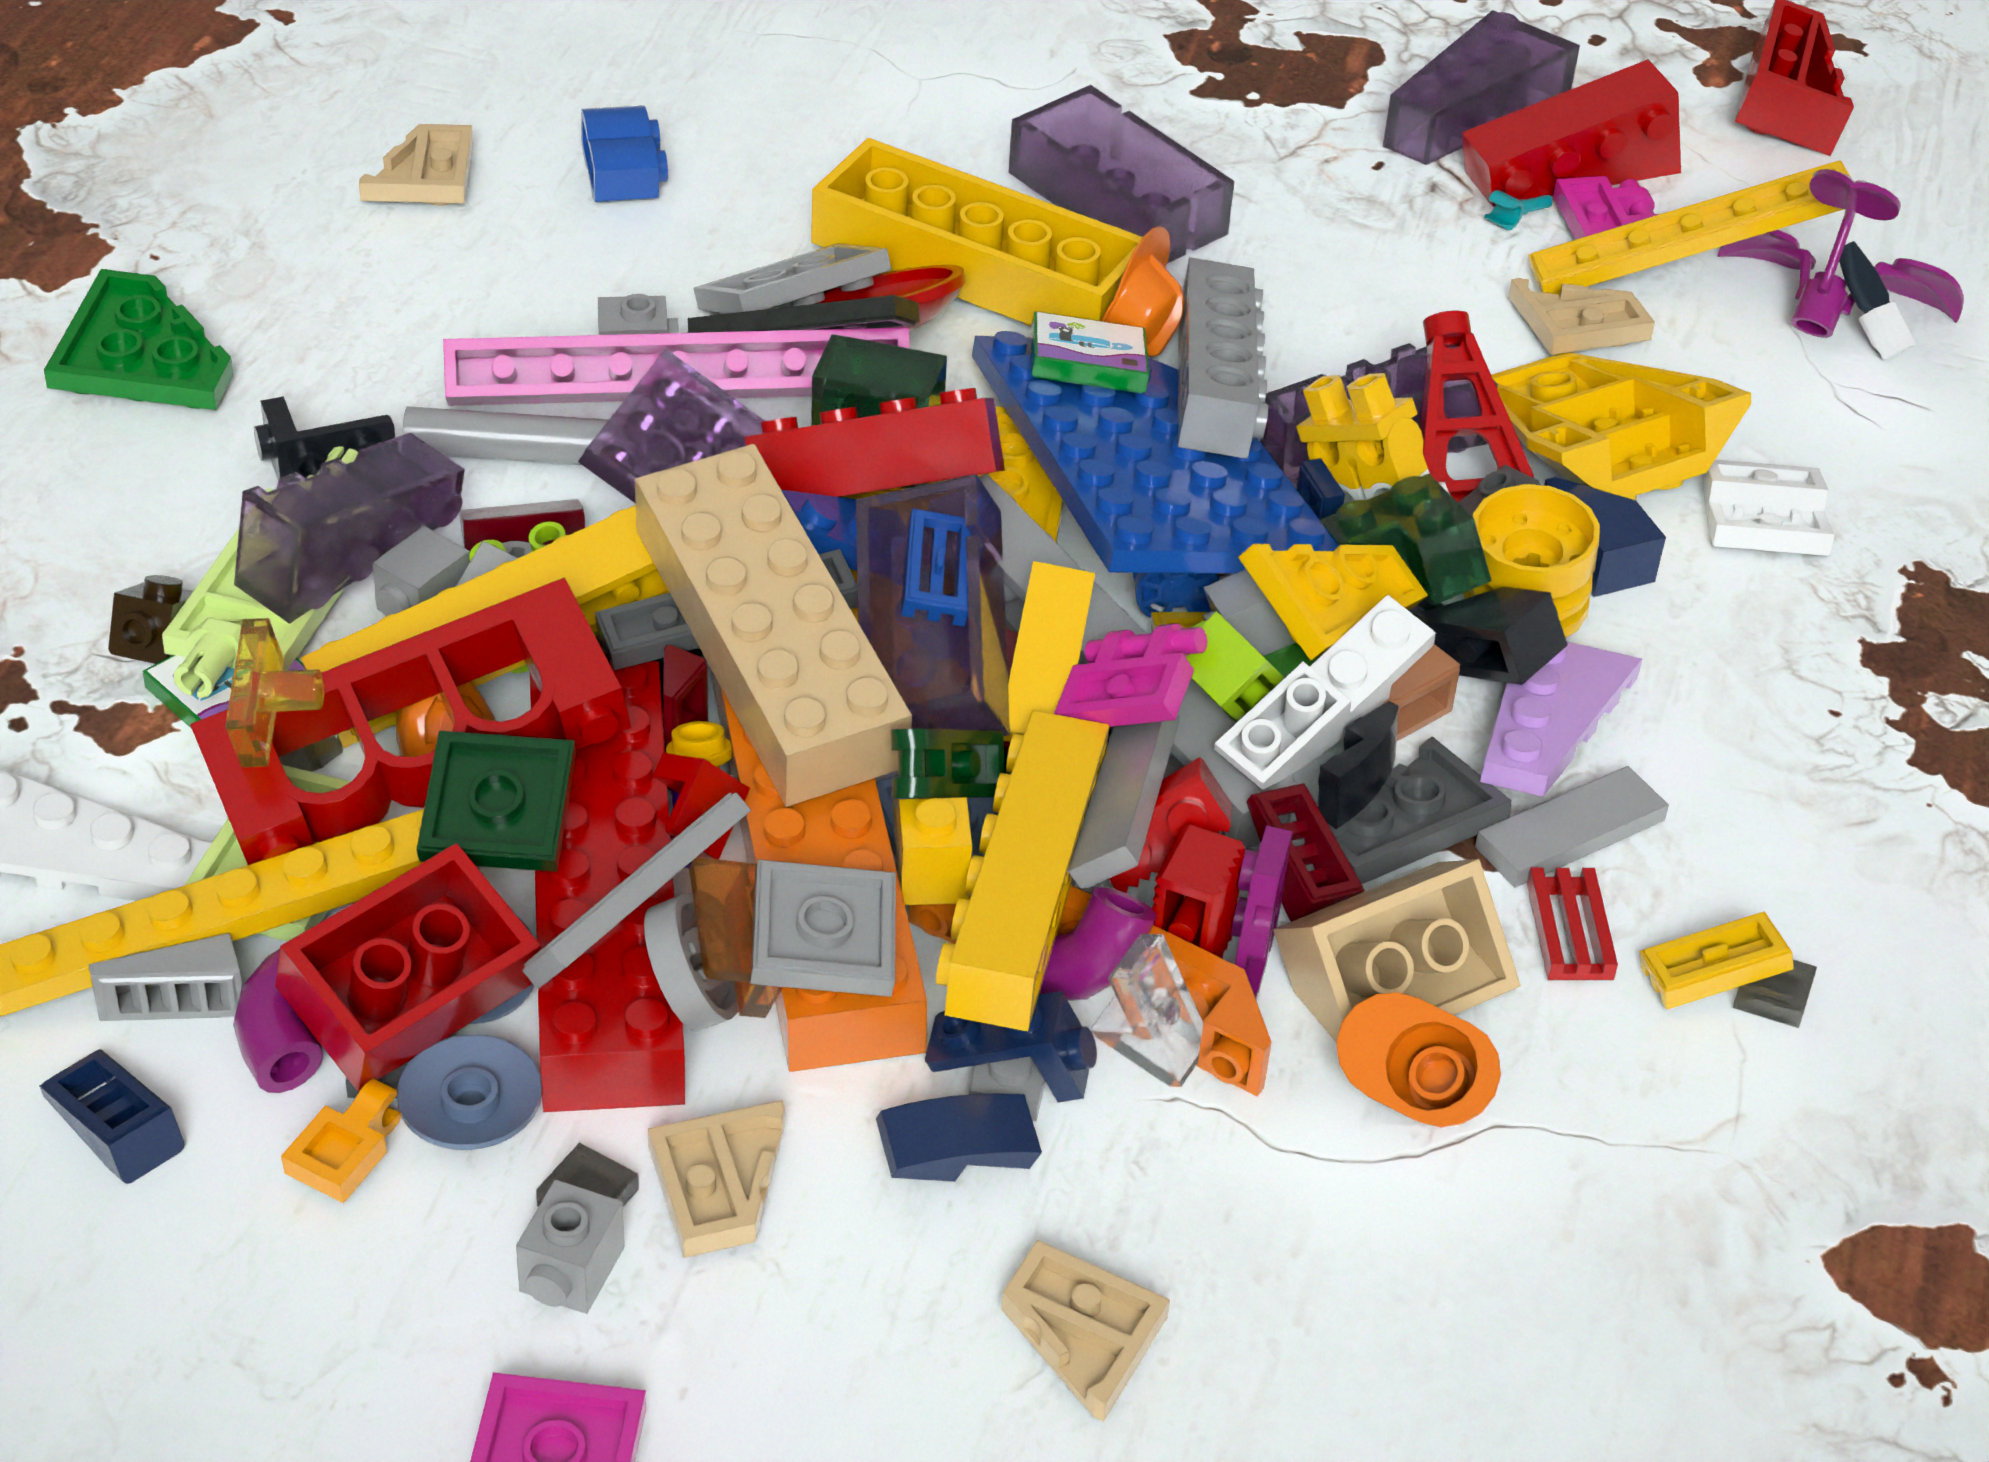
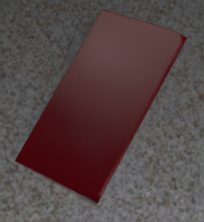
M579 499L459 510L464 548L469 550V553L477 543L484 540H496L501 543L509 541L529 542L531 530L543 522L559 523L564 528L566 535L585 528L584 509ZM554 540L546 541L543 545L551 544Z
M666 645L664 648L663 702L665 753L666 746L672 741V730L689 722H708L706 659L672 645Z

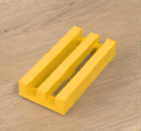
M1765 911L1639 951L1641 969L1646 976L1650 975L1651 985L1655 992H1661V1001L1667 1010L1794 969L1793 953Z

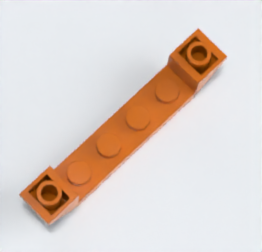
M1071 885L1057 934H1067L1075 928L1091 894ZM956 904L909 905L908 921L920 927L929 935L940 937L952 944H956L957 940L951 939V928ZM1153 925L1143 949L1120 981L1132 989L1140 990L1180 1010L1190 1018L1203 1021L1197 1067L1213 1074L1222 1082L1233 1084L1258 1097L1265 1086L1272 1042L1245 969Z

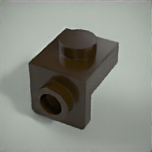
M150 575L145 577L143 583L115 592L108 645L109 652L112 655L154 664L172 656L164 654L162 634L193 590L183 589V581L178 578Z

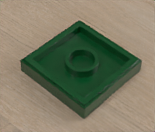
M439 731L416 849L419 862H425L457 843L475 866L557 872L577 755L575 740Z

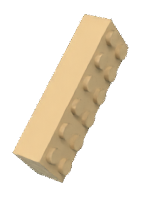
M755 444L635 478L637 533L685 622L690 627L692 635L785 807L898 771V751L891 750V730L911 729L912 714Z

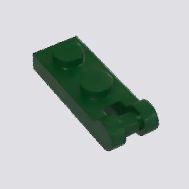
M952 729L891 730V750L898 751L899 777L892 778V798H990L995 796L999 775L1004 773L1003 731Z

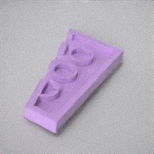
M1567 642L1568 645L1523 685L1507 683L1485 757L1480 782L1544 797L1574 759L1576 748L1582 741L1588 742L1596 732L1599 719L1604 713L1610 714L1619 703L1623 689L1625 687L1630 689L1638 679L1642 658Z

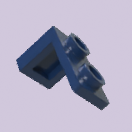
M1063 991L1038 996L1028 1032L945 1016V1011L938 1013L935 1016L925 1062L932 1072H939L1031 1056L1059 1103L1084 1099L1089 1069L1093 1068L1096 1064L1097 1048L1091 1030L1081 1025Z

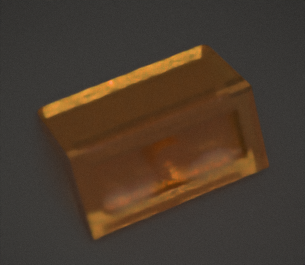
M697 857L693 860L689 873L703 973L710 979L734 981L739 1016L766 1018L783 987L750 984L754 884L757 864Z

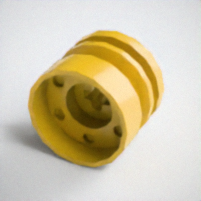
M1523 484L1502 488L1484 498L1473 513L1464 599L1501 587L1550 592L1565 638L1577 632L1588 616L1592 591V575L1595 571L1599 546L1600 524L1592 509L1571 493L1552 486Z

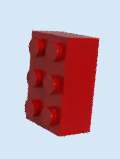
M456 843L281 945L275 987L359 1092L371 1079H381L413 1059L417 1054L444 1040L530 987L532 982L522 971L525 968L523 964L540 951L541 945Z

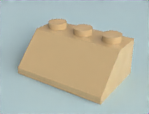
M1480 859L1437 862L1273 929L1294 993L1335 1042L1337 1041L1342 1021L1353 1007L1375 994L1399 992L1420 998L1455 1015L1521 986Z

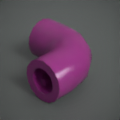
M1107 887L1093 889L1075 928L1067 934L1056 935L1039 995L1063 991L1068 1001L1087 1000L1119 981L1143 949L1157 918L1156 913L1150 906L1130 894Z
M279 950L268 955L242 985L233 1023L244 1062L258 1086L268 1093H282L304 1084L316 1073L321 1065L323 1056L321 1048L310 1030L275 987Z

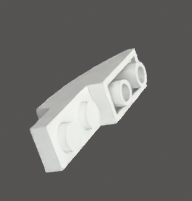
M1387 595L1311 666H1308L1305 662L1297 666L1215 742L1214 750L1262 790L1282 781L1345 737L1347 726L1358 718L1364 717L1379 708L1389 699L1391 685L1434 646L1436 632Z

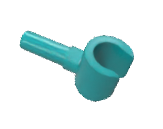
M1495 190L1490 195L1489 201L1495 203L1496 206L1491 213L1484 215V218L1507 230H1512L1517 226L1522 215L1552 206L1553 201L1550 195L1518 200L1500 190Z

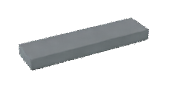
M1178 714L1176 720L1113 727L1068 872L1080 889L1091 887L1138 866L1180 717Z
M736 792L733 795L731 793L727 794L523 964L525 966L522 970L537 989L542 987L746 816L751 809Z

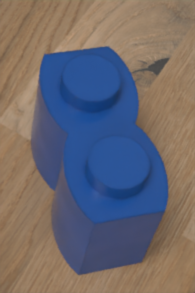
M644 105L581 109V142L594 201L659 198V183L668 181V165L665 150H660L658 120H649Z

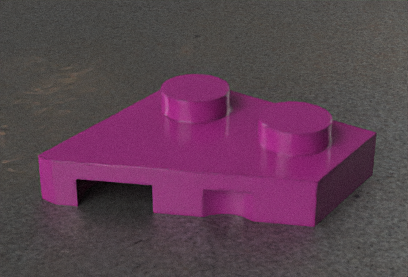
M1267 825L1259 852L1246 850L1238 889L1248 891L1249 893L1248 898L1239 897L1231 936L1240 938L1235 965L1245 969L1256 1001L1275 937L1273 929L1278 926L1293 833L1290 830Z

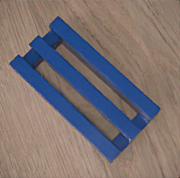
M912 508L907 525L900 616L913 618L916 609L927 611L926 620L939 622L941 613L952 615V625L965 627L970 605L975 519ZM924 527L933 528L928 592L919 591ZM947 531L958 532L954 597L943 595Z

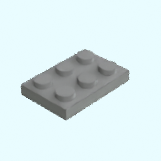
M837 243L700 285L693 289L698 309L728 314L773 309L775 306L791 301L793 306L815 304L825 300L824 291L839 286L841 291H854L866 288L874 284L872 276L892 269L887 248Z

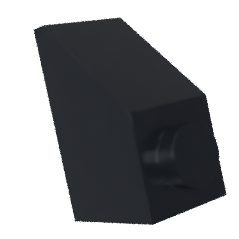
M1501 587L1416 615L1419 620L1436 632L1434 644L1460 664L1459 676L1523 685L1568 645L1550 592Z

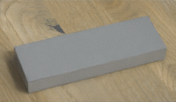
M1626 766L1478 831L1475 848L1516 888L1527 883L1530 867H1543L1544 873L1547 874L1556 870V867H1563L1665 821L1669 804L1629 766Z

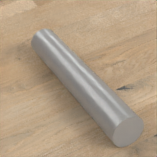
M408 406L404 413L402 443L404 453L655 470H666L682 465L683 424Z

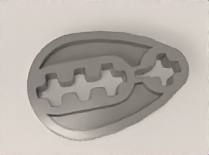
M696 893L681 894L648 908L644 918V933L648 955L659 986L679 1020L690 1030L699 1032L732 1019L743 1005L748 986V953L741 932L734 920L717 903Z

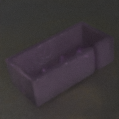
M1091 84L1012 119L1008 173L1052 204L1142 237L1152 228L1164 227L1169 232L1171 242L1167 264L1186 255V249L1195 251L1228 235L1235 181L1131 111L1121 114L1122 105Z
M976 474L856 499L858 623L912 714L911 729L1003 731V736L1010 735L1004 571L997 562L1003 560L1000 508ZM912 508L965 518L966 527L972 535L966 537L969 613L965 627L952 625V615L941 613L939 622L926 620L927 611L916 609L913 618L900 616L907 525ZM924 527L919 591L928 592L933 530L930 527ZM947 531L943 595L954 597L958 532Z

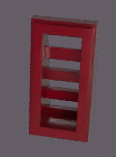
M1305 783L1251 794L1246 803L1260 843L1262 842L1266 825L1293 831L1282 896V905L1290 922L1365 891ZM1295 813L1297 821L1282 824L1278 816ZM1304 839L1305 844L1294 846L1292 843L1293 840ZM1313 864L1314 870L1308 871L1305 865Z

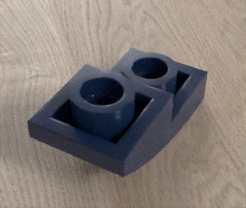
M969 1094L927 1099L881 1110L876 1117L891 1178L955 1182L967 1165L1030 1169L1042 1154L1025 1094Z

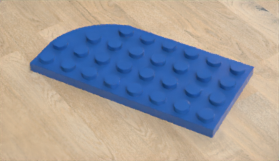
M1000 331L995 336H975L972 358L1108 572L1235 574L1246 569L1238 557L1252 544H1270L1273 551H1287L1294 544H1311L1314 551H1334L1339 546L1257 438H1252L1248 459L1178 447V369L1148 358L1150 374L1146 392L1143 393L1035 378L1031 372V337H1025L1020 333L1012 331Z

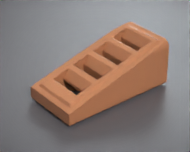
M1435 644L1391 685L1389 699L1383 703L1391 701L1399 706L1397 741L1448 714L1453 709L1460 664Z

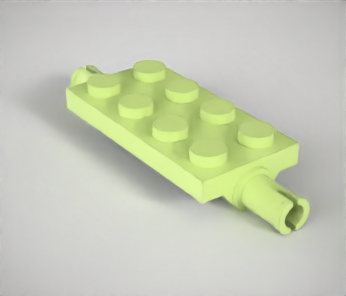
M334 447L315 476L309 475L291 493L267 488L162 634L164 654L186 657L184 662L175 670L173 677L175 684L182 692L192 696L203 681L204 683L197 692V697H208L227 667L279 679L284 677L296 657L298 658L382 533L380 513L359 509L348 498L347 493L365 471V461L360 453L349 448L341 461L337 462L344 453V447Z

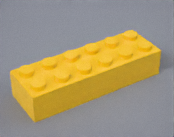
M871 138L864 140L812 188L811 243L821 247H828L839 243L887 248L892 269L887 272L930 265L961 266L964 269L966 283L957 298L973 303L979 308L991 310L1018 320L1030 327L1034 311L1101 321L1116 295L1134 249L1143 238L1142 236Z

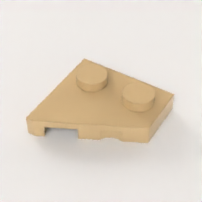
M418 124L406 135V140L402 144L394 146L383 156L384 169L376 176L364 174L359 179L360 201L420 202L437 206L450 203L465 204L473 149L472 125Z
M1511 279L1509 299L1551 355L1568 352L1576 353L1581 350L1608 346L1621 347L1628 343L1652 339L1655 321L1632 292L1612 289L1594 290L1585 286L1562 283L1561 294L1559 295L1531 291L1528 287L1529 279Z
M782 1100L648 1128V1148L684 1258L756 1241L785 1128V1107Z
M1037 1240L1004 1289L1001 1310L1091 1415L1104 1422L1167 1320L1170 1299Z

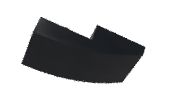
M1388 701L1364 717L1358 718L1347 726L1344 737V752L1333 756L1320 766L1318 808L1327 824L1335 829L1351 820L1374 799L1392 771L1396 758L1399 706L1391 701Z

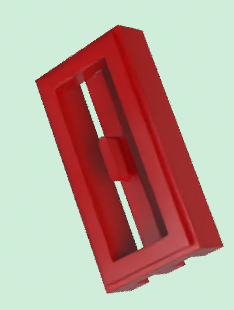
M1530 867L1527 887L1547 979L1614 980L1618 962L1595 868H1582L1580 877H1571L1569 868L1556 867L1554 877H1545L1543 867ZM1550 895L1559 896L1565 932L1574 964L1564 963ZM1576 895H1580L1596 964H1591Z

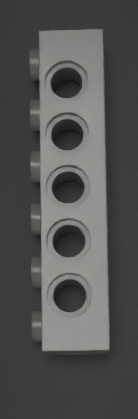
M1189 257L1182 290L1185 297L1184 315L1179 326L1178 447L1248 459L1252 438L1263 439L1268 417V404H1264L1267 392V380L1264 379L1266 356H1262L1265 344V333H1262L1264 311H1261L1263 289L1255 288L1254 268Z

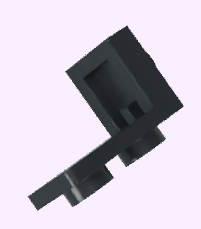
M284 396L260 401L263 425L254 426L256 447L261 461L271 460L281 489L297 487L309 475L315 476L327 460L331 450L338 446L344 447V453L337 462L341 461L349 448L360 453L365 461L364 473L394 468L397 465L395 428L390 415L297 431Z

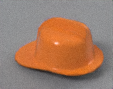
M1162 226L1152 228L1143 236L1134 249L1116 295L1101 320L1103 322L1145 328L1148 356L1155 357L1162 354L1180 326L1185 304V297L1180 283L1166 269L1171 242L1169 232Z
M1399 992L1375 994L1356 1004L1341 1023L1336 1041L1338 1060L1350 1084L1367 1097L1419 1123L1440 1128L1461 1125L1481 1114L1496 1096L1501 1078L1499 1054L1488 1035L1471 1023L1420 998Z

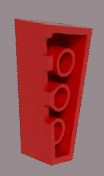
M1649 59L1461 132L1465 173L1492 207H1495L1496 204L1489 201V197L1495 190H1500L1518 200H1526L1543 195L1553 196L1556 179L1607 176L1612 186L1621 184L1627 179L1639 181L1681 173L1678 91Z
M976 388L939 393L941 405L918 409L916 397L879 403L881 415L858 418L856 407L820 412L821 424L798 428L797 417L761 422L762 434L745 436L746 446L755 444L781 491L788 490L842 497L1005 471L994 398L977 399Z

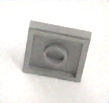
M758 859L754 884L750 984L892 997L895 984L896 872Z

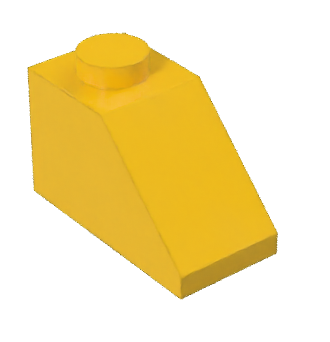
M967 797L893 800L892 810L898 878L904 904H957L959 898L969 900V896L965 894L972 858V839Z

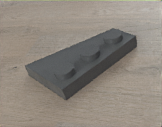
M1432 736L1419 747V757L1410 765L1405 766L1399 763L1392 769L1385 785L1363 810L1338 829L1333 828L1329 824L1328 826L1361 884H1364L1477 835L1478 831L1510 818L1512 800L1495 786L1480 782V774Z

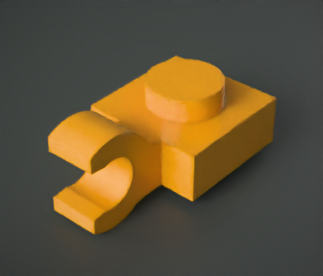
M373 1078L362 1087L353 1103L343 1114L325 1105L281 1155L284 1173L344 1204L387 1153L385 1137L395 1129L401 1119L400 1112L388 1107L396 1098L397 1090Z

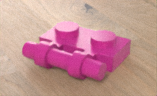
M1607 176L1556 179L1553 197L1575 240L1659 215L1653 212L1655 202L1649 191L1644 187H1640L1634 179L1623 181L1619 188H1613Z
M1175 623L1159 625L1154 629L1153 633L1135 635L1131 630L1126 629L1111 631L1106 634L1104 639L1088 641L1085 646V657L1088 664L1073 665L1054 714L1109 724V727L1176 720L1194 671L1186 657L1190 654L1205 652L1207 648L1205 631L1200 627L1184 629L1180 624Z

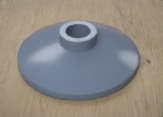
M462 1035L435 1043L417 1054L407 1064L397 1086L399 1112L408 1128L418 1137L431 1144L454 1150L482 1149L500 1144L512 1138L531 1122L538 1111L542 1098L541 1076L532 1058L515 1044L487 1035Z

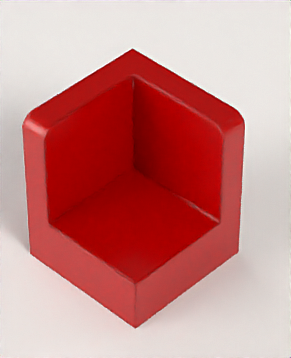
M669 753L662 754L652 776L680 794L665 827L666 832L673 836L672 840L727 794L731 793L733 795L736 792L745 802L750 790L748 786L706 759ZM733 827L697 857L718 861Z

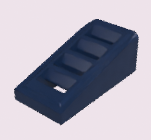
M102 1049L94 1051L39 1085L43 1097L103 1164L126 1184L139 1179L179 1154L184 1148L185 1143L172 1108ZM102 1083H107L99 1089L95 1090L94 1092L90 1093L89 1095L85 1096L84 1098L78 1100L79 1097L88 1093L89 1091L101 1085Z

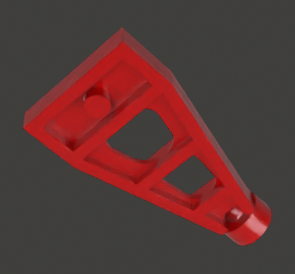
M1452 310L1439 312L1423 320V328L1427 346V361L1420 430L1424 441L1423 456L1432 481L1445 482L1452 500V504L1445 510L1454 507L1479 486L1483 479L1453 480L1448 475L1446 470L1447 447L1450 439L1454 436H1481L1490 448L1497 465V471L1504 465H1507L1534 478L1474 333L1471 332L1469 314L1465 311ZM1469 380L1474 387L1481 415L1448 419L1444 413L1443 386L1445 381ZM1438 515L1420 528L1421 533L1435 522Z

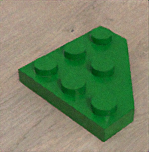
M101 269L45 366L44 375L46 386L49 389L72 391L78 394L126 398L133 401L180 405L192 409L216 410L233 377L231 356L220 345L214 347L205 337L204 327L182 304L176 306L167 296L166 286L155 275Z

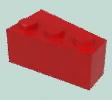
M1788 0L1774 1L1754 46L1735 122L1745 125L1755 133L1762 135L1770 134L1831 156L1854 109L1852 99L1845 97L1842 92L1841 85L1845 77L1842 69L1835 68L1832 61L1835 47L1824 13Z

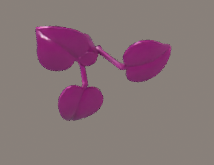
M1821 169L1816 171L1809 183L1811 193L1823 204L1845 209V214L1824 272H1816L1814 278L1810 279V271L1814 269L1816 264L1815 257L1811 255L1810 251L1801 249L1800 243L1796 238L1780 230H1774L1721 246L1717 257L1755 258L1800 270L1799 288L1795 295V299L1799 301L1791 318V324L1806 334L1829 338L1833 335L1841 313L1850 315L1855 304L1851 293L1848 295L1845 291V280L1835 275L1855 214L1858 213L1875 220H1892L1898 216L1901 202L1893 193L1876 184L1863 180L1854 181L1850 176L1841 172ZM1897 258L1892 265L1878 262L1874 266L1887 290L1935 307L1947 314L1955 323L1958 322L1963 310L1964 295L1959 283L1948 272L1936 266L1907 258Z

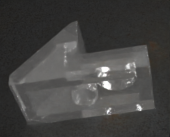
M1140 934L1108 977L1115 995L1092 1025L1091 1032L1096 1038L1169 1087H1182L1198 1064L1203 1021L1164 935Z

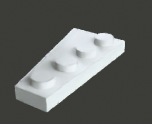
M0 769V876L2 872L31 876L36 878L37 887L64 890L65 886L78 883L98 886L100 896L137 901L184 886L211 845V843Z

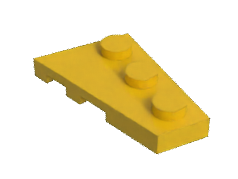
M1252 544L1238 557L1287 626L1292 639L1301 646L1310 661L1323 655L1387 595L1407 610L1412 609L1428 596L1393 545H1340L1334 551H1314L1311 544H1294L1287 551H1273L1270 544Z

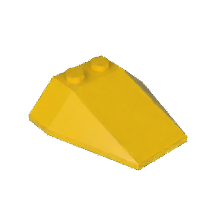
M1570 352L1557 354L1491 375L1517 437L1528 450L1571 482L1632 500H1636L1637 495L1655 489L1668 490L1680 487L1683 484V480L1707 473L1751 405L1750 392L1714 378Z

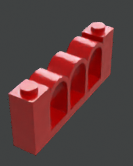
M565 577L191 723L190 726L247 864L250 865L314 844L313 841L322 842L378 824L388 813L391 800L403 806L424 808L435 750L415 757L396 756L381 747L368 722L439 694L453 724L452 732L575 740L576 750L590 744L602 743L613 735L632 728L622 687ZM524 660L541 693L539 700L531 710L518 718L502 722L487 721L473 715L464 704L457 686ZM351 728L353 729L365 760L362 770L350 783L338 790L325 793L306 792L292 784L285 774L279 760L280 756Z

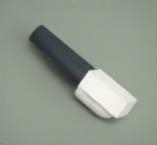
M1855 241L1846 244L1839 263L1845 283L1857 307L1865 313L1859 318V321L1871 345L1879 351L1883 360L1916 345L1895 301L1890 302L1889 293L1875 267Z

